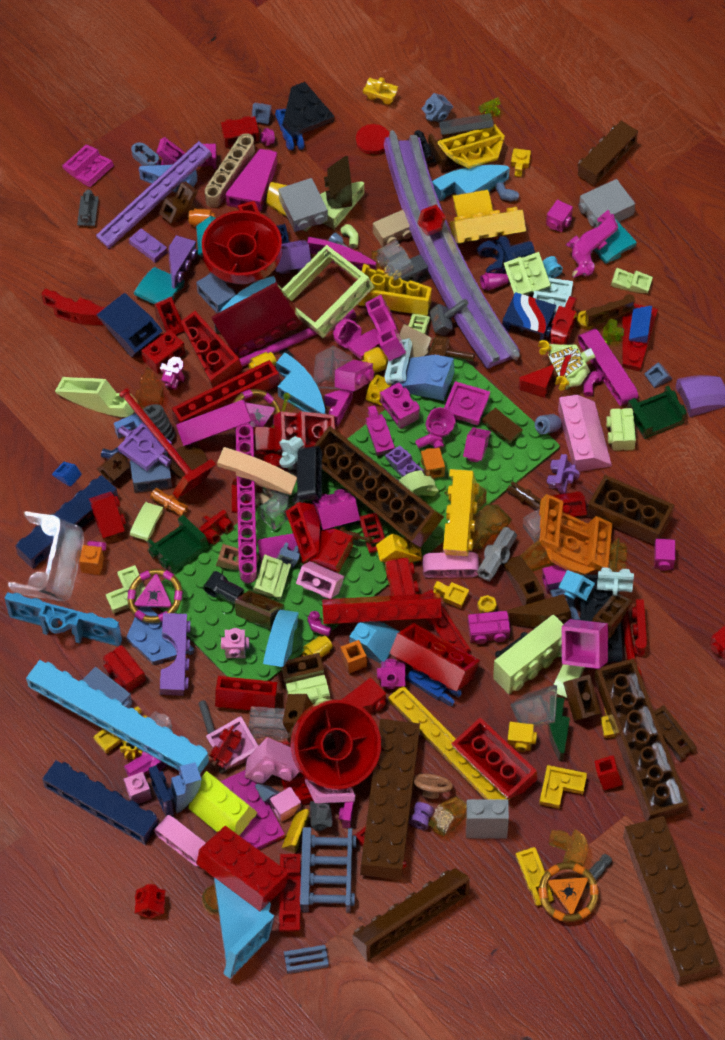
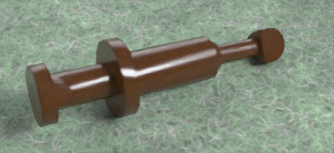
M345 527L340 528V531L352 535L353 540H366L367 543L373 541L371 537L360 536L359 533L345 530Z

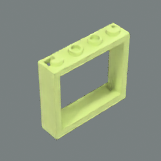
M328 245L319 251L282 288L292 302L332 261L357 280L316 322L297 309L302 322L322 338L374 288L367 275Z

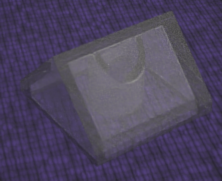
M335 346L316 354L313 380L318 388L340 389L335 388V369L352 361V356Z
M557 685L526 693L512 702L510 706L518 723L534 724L533 728L555 722Z

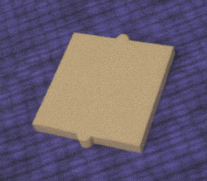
M404 324L400 337L401 340L410 338L412 342L409 358L426 356L429 353L428 348L432 338Z

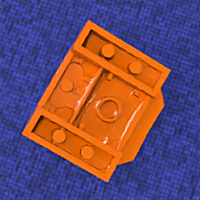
M546 494L540 501L541 532L539 542L545 548L550 561L565 570L580 575L608 568L612 523L598 516H595L589 523L562 512V500Z

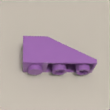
M177 235L169 246V266L172 288L174 289L178 282L181 283L185 271L189 270L191 261L195 260L198 254L196 241Z

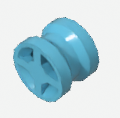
M550 256L543 260L548 278H556L563 271L562 266L557 263L558 260L555 256Z

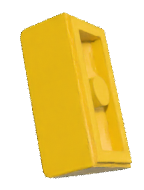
M308 809L299 811L294 815L282 845L283 850L292 853L297 852L303 837V827H307L310 820Z

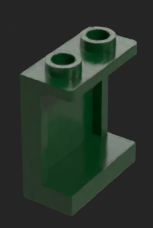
M669 385L665 386L663 393L637 402L635 398L628 401L627 408L633 409L634 423L644 439L685 422L686 409L684 405L679 403L676 392L672 391Z
M184 515L177 519L179 523L178 528L156 543L151 539L147 541L149 546L147 550L151 557L157 558L160 565L164 569L167 568L171 573L176 572L209 548L206 535Z

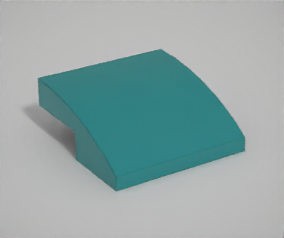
M617 220L618 229L605 240L607 244L600 250L597 247L594 249L606 264L619 259L621 253L636 247L637 244L635 239Z
M153 267L134 291V295L153 304L168 297H172L174 301L175 294L184 287L185 281L178 282L174 289L172 288L171 274Z

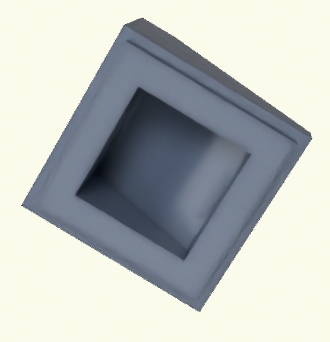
M659 362L644 374L654 388L673 379Z
M255 785L263 802L270 803V798L280 793V791L268 785Z

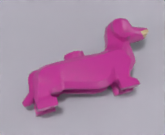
M609 210L597 219L598 222H602L599 227L587 231L580 238L576 235L566 244L567 247L572 248V257L579 265L572 273L573 278L580 275L588 277L594 272L595 267L591 260V252L596 247L600 250L607 244L605 240L617 231L618 224L614 219V214H610Z

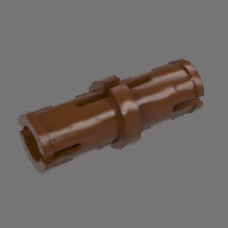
M514 481L510 483L512 486H508V493L519 498L523 504L527 503L537 511L540 510V498L532 494L531 490L524 489Z

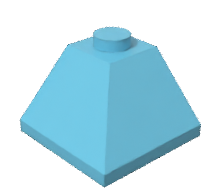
M381 621L359 622L349 636V643L359 640L366 656L381 664V661H385L391 655L390 650L397 633L400 631Z

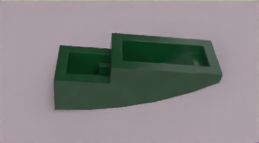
M549 696L547 710L549 738L558 760L563 762L570 717L562 716L565 698Z

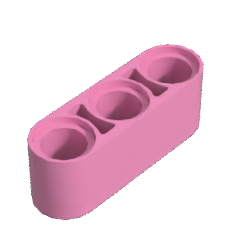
M469 552L468 556L428 553L423 556V575L426 578H471L478 576L479 556L477 553Z
M167 815L154 829L155 834L190 863L198 866L196 864L198 852L205 842L175 818Z

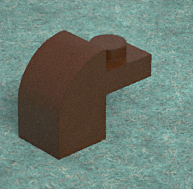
M181 182L176 196L165 198L159 213L170 223L182 221L189 216L190 210L195 209L196 205L193 202L198 191L188 182Z

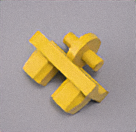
M382 77L379 80L369 78L363 89V94H366L368 99L374 100L379 98L385 104L390 105L398 91V86L385 83V78Z

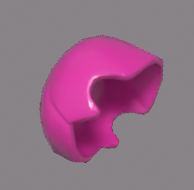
M351 319L339 321L333 331L334 340L347 349L362 333L361 327Z
M435 408L431 410L425 423L426 430L429 434L444 438L452 432L455 418L453 413L447 408Z

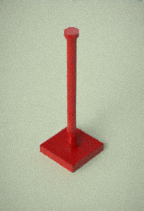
M126 388L121 391L119 396L126 400L186 474L172 493L176 499L205 482L215 467V462L210 459L196 469L191 470L131 396L130 390Z

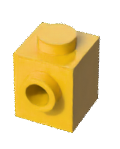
M510 722L507 743L518 752L531 751V745L536 744L537 732H533L534 724Z

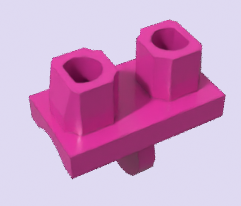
M178 357L171 358L167 366L162 363L160 368L163 372L162 382L165 383V387L173 390L177 389L179 382L184 383L185 376L182 373L184 364Z

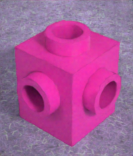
M396 659L381 661V668H377V680H381V687L395 689L397 686H405V662L397 661Z

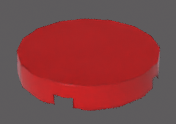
M367 124L357 131L356 145L365 154H381L385 152L384 141L385 138L389 137L390 132L382 125Z

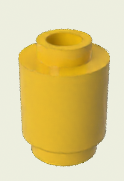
M264 352L250 359L249 369L268 360L276 366V358L272 352Z
M318 636L303 646V656L319 653L322 658L330 653L333 645L327 636Z

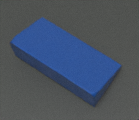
M652 306L633 309L629 341L647 343Z

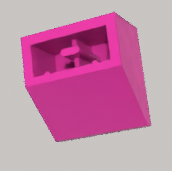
M338 489L334 491V494H322L320 499L311 500L318 514L320 527L323 530L360 520L355 497L348 490Z

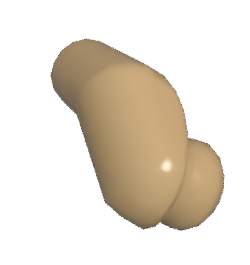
M255 493L256 506H260L262 503L268 510L275 506V503L265 493Z

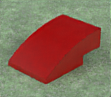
M281 411L275 414V452H283L279 443L282 439L289 441L294 436L302 439L303 446L301 448L314 446L329 426L335 429L334 415L303 411L299 413Z

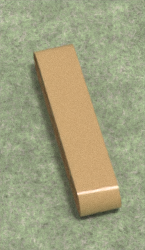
M242 134L237 139L206 186L205 200L207 206L216 208L222 203L227 191L253 156L255 149L252 135Z

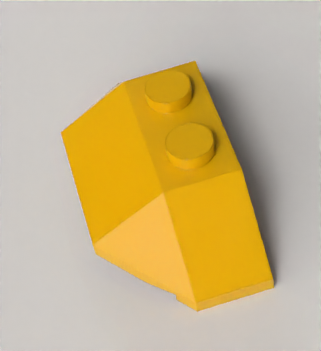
M494 124L490 128L477 129L440 140L437 144L456 164L470 169L498 160L505 136Z

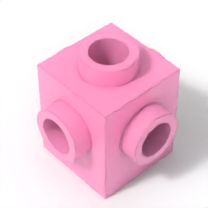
M238 628L225 630V637H221V649H225L226 658H246V649H249V637H245V630Z

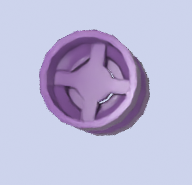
M417 802L414 806V814L410 816L409 824L416 829L427 830L430 824L429 818L433 816L435 811L434 808L426 803Z

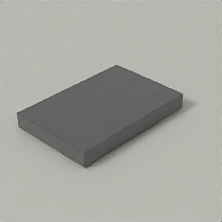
M491 113L439 121L442 135L494 126Z

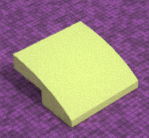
M539 252L524 258L518 257L504 263L514 293L528 295L534 293V291H541L551 287Z

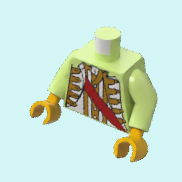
M545 340L540 341L538 347H543L539 351L541 355H545L547 351L549 352L548 356L558 374L555 385L560 384V391L565 390V388L580 386L587 374L590 373L586 362L596 358L591 348L581 353L575 344H549Z

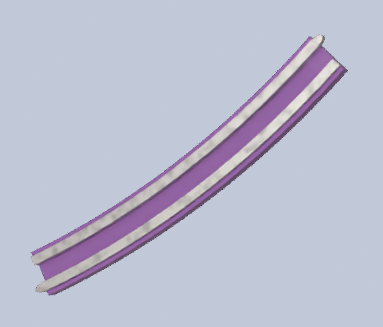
M391 130L389 137L385 138L384 149L401 208L404 210L413 239L420 255L428 266L430 276L448 309H451L463 299L469 302V305L453 317L487 369L510 359L518 360L520 349L505 330L476 283L455 242L446 219L442 231L426 236L417 224L422 209L435 204L441 209L432 184L420 138L417 135H410L409 140H398L395 132Z

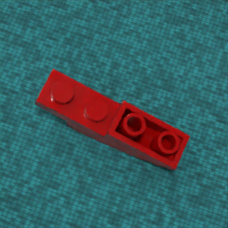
M46 288L41 293L43 304L54 309L55 317L83 325H104L97 317V314L105 307L98 306L91 300H85L81 297L75 302L71 298L63 297L56 291H50Z

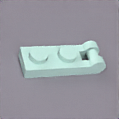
M410 338L402 340L406 353L391 361L388 360L385 373L387 384H392L395 381H406V369L412 348Z

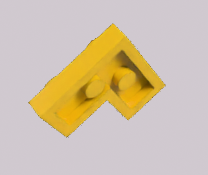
M547 765L539 805L559 809L563 791L583 795L587 773Z

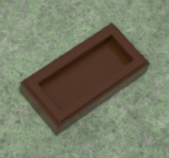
M494 408L482 418V423L508 444H511L523 432L522 428L497 408Z

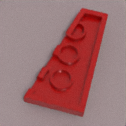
M634 304V309L645 307L643 305ZM652 308L647 343L629 341L633 312L622 316V368L640 372L658 309Z

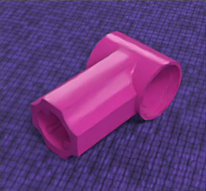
M143 752L142 756L125 765L124 769L128 777L143 772L145 776L149 773L150 767L156 765L158 771H160L167 764Z

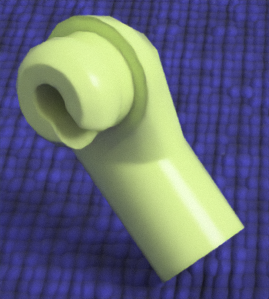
M349 224L341 227V233L344 236L348 235L350 237L349 247L356 249L359 239L358 232Z

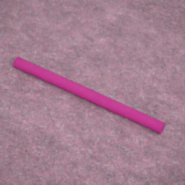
M352 309L343 319L355 318V311ZM311 328L305 329L240 358L242 367L247 366L250 363V359L264 352H272L274 354L315 336L317 333Z

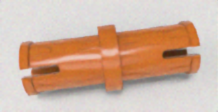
M155 488L151 493L150 498L162 504L165 509H170L180 516L187 513L189 507L176 500L175 496L168 495L158 488Z

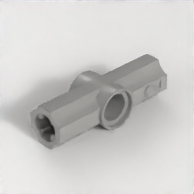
M503 527L494 544L486 546L484 551L485 559L477 570L479 577L491 581L500 564L506 563L509 560V549L517 537L515 531L508 527Z

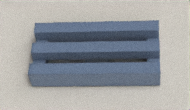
M325 945L284 951L287 974L329 967ZM323 959L322 962H315V963H309V964H303V965H297V966H291V967H290V964H294V963L310 962V961H312V960Z

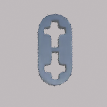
M139 142L132 146V157L141 165H160L158 154L147 145Z

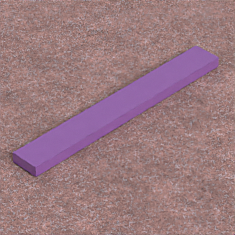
M198 141L96 235L97 239L110 249L212 155L211 151Z

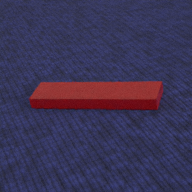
M431 589V590H429V591H427V592H425V593H423V594H430V593H434V592H433V590ZM441 604L442 618L426 619L438 637L468 654L471 653L470 647Z

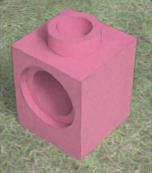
M143 772L124 779L125 788L130 800L140 804L152 799L150 788Z

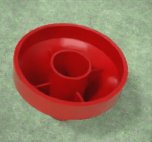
M238 210L225 213L213 220L203 234L202 253L205 265L212 274L226 282L249 284L259 281L271 274L281 260L282 239L280 231L271 219L258 212Z
M329 699L310 706L298 718L291 735V754L300 773L310 782L329 789H346L362 782L374 770L381 752V736L375 720L363 707L347 700ZM331 734L334 746L332 749L324 751V738L326 735Z

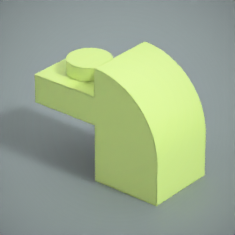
M422 471L411 472L399 479L419 497L421 495L435 496L438 493L434 480L431 476H424Z

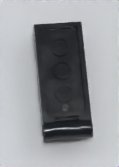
M583 575L595 584L586 601L579 598L580 620L592 622L593 617L613 595V591L597 590L598 575ZM621 622L608 640L607 663L622 662Z

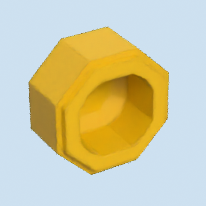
M486 595L480 597L477 607L480 613L495 612L497 603L494 597Z

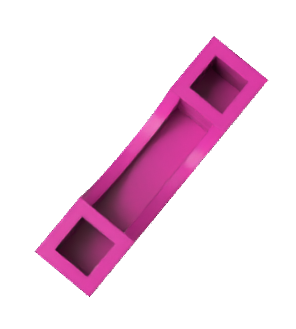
M382 295L366 302L365 305L378 331L377 338L389 361L405 354L406 351L391 310Z

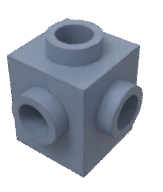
M433 93L425 102L422 110L429 121L439 122L447 118L448 113L454 106L444 95Z

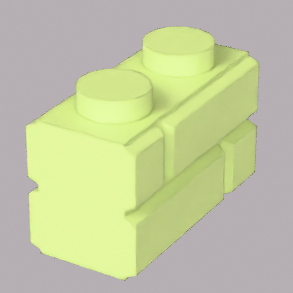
M611 409L610 416H606V427L610 428L608 444H612L613 451H621L623 449L634 450L636 438L633 409Z
M325 675L286 683L287 696L288 694H307L313 705L330 699Z

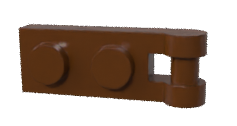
M627 294L624 296V299L587 310L585 317L587 326L590 327L631 314L634 309L635 297Z
M664 705L654 711L664 740L679 761L684 759L686 754H692L697 750L694 742ZM681 742L685 745L682 748L678 745Z

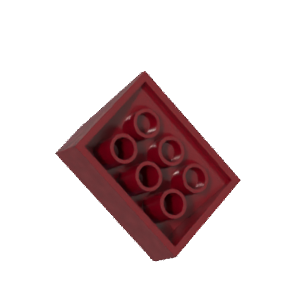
M277 282L211 316L214 324L238 358L246 356L249 352L263 347L266 343L280 338L283 334L290 330H295L303 324L295 305Z

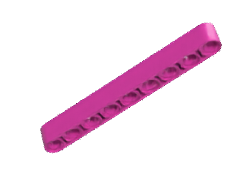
M241 423L236 427V451L243 453V450H248L244 454L254 457L253 428L248 423ZM237 476L239 574L243 582L252 583L257 578L255 482ZM251 535L249 538H244L243 536ZM246 552L252 553L250 555H244V553ZM248 569L252 570V572L245 573L244 571Z

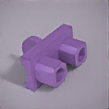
M561 454L559 460H552L551 470L553 473H557V475H549L547 478L549 488H558L559 492L564 494L566 493L568 483H572L573 480H577L580 477V472L576 470V466L568 462L567 454Z

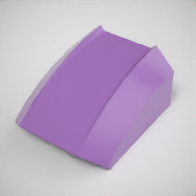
M697 375L677 379L676 389L687 408L689 417L725 407V385L721 377Z

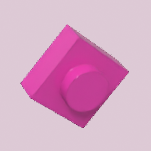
M345 802L344 808H340L339 820H342L343 828H351L353 802Z

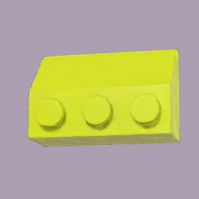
M207 771L201 777L200 788L189 804V809L216 832L226 825L239 836L258 813Z

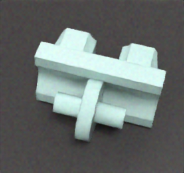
M295 436L289 441L282 439L279 443L283 450V457L279 463L281 467L288 468V470L297 469L298 449L303 446V441Z
M602 568L601 571H598L597 590L613 591V596H617V591L632 592L634 573H631L629 569L612 572L610 568Z

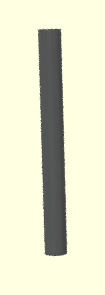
M203 700L198 704L207 733L210 734L215 731L207 703ZM218 767L221 774L226 773L228 771L227 769L225 770L224 767Z

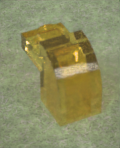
M575 829L572 836L561 830H552L548 845L566 851L563 862H573L584 867L588 854V842L585 836Z

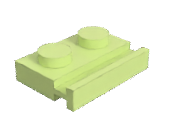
M264 555L253 591L269 597L273 596L280 600L291 564H286L279 559Z

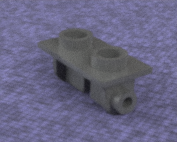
M86 190L80 198L77 226H95L99 197L94 196L91 190Z

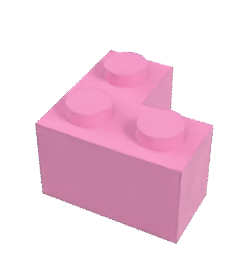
M267 737L247 758L245 777L263 784L273 774L290 782L300 771L294 763L291 747Z

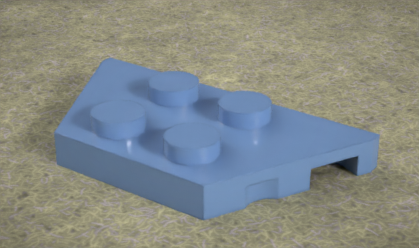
M139 607L138 609L148 616H157L150 607ZM136 617L134 618L126 638L137 651L152 665L176 659L177 654L174 646L162 638V622L147 623L142 622ZM190 645L189 651H186V653L189 655L193 654L194 648Z

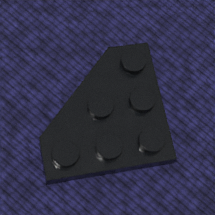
M306 82L291 87L282 124L291 137L334 121L335 116Z

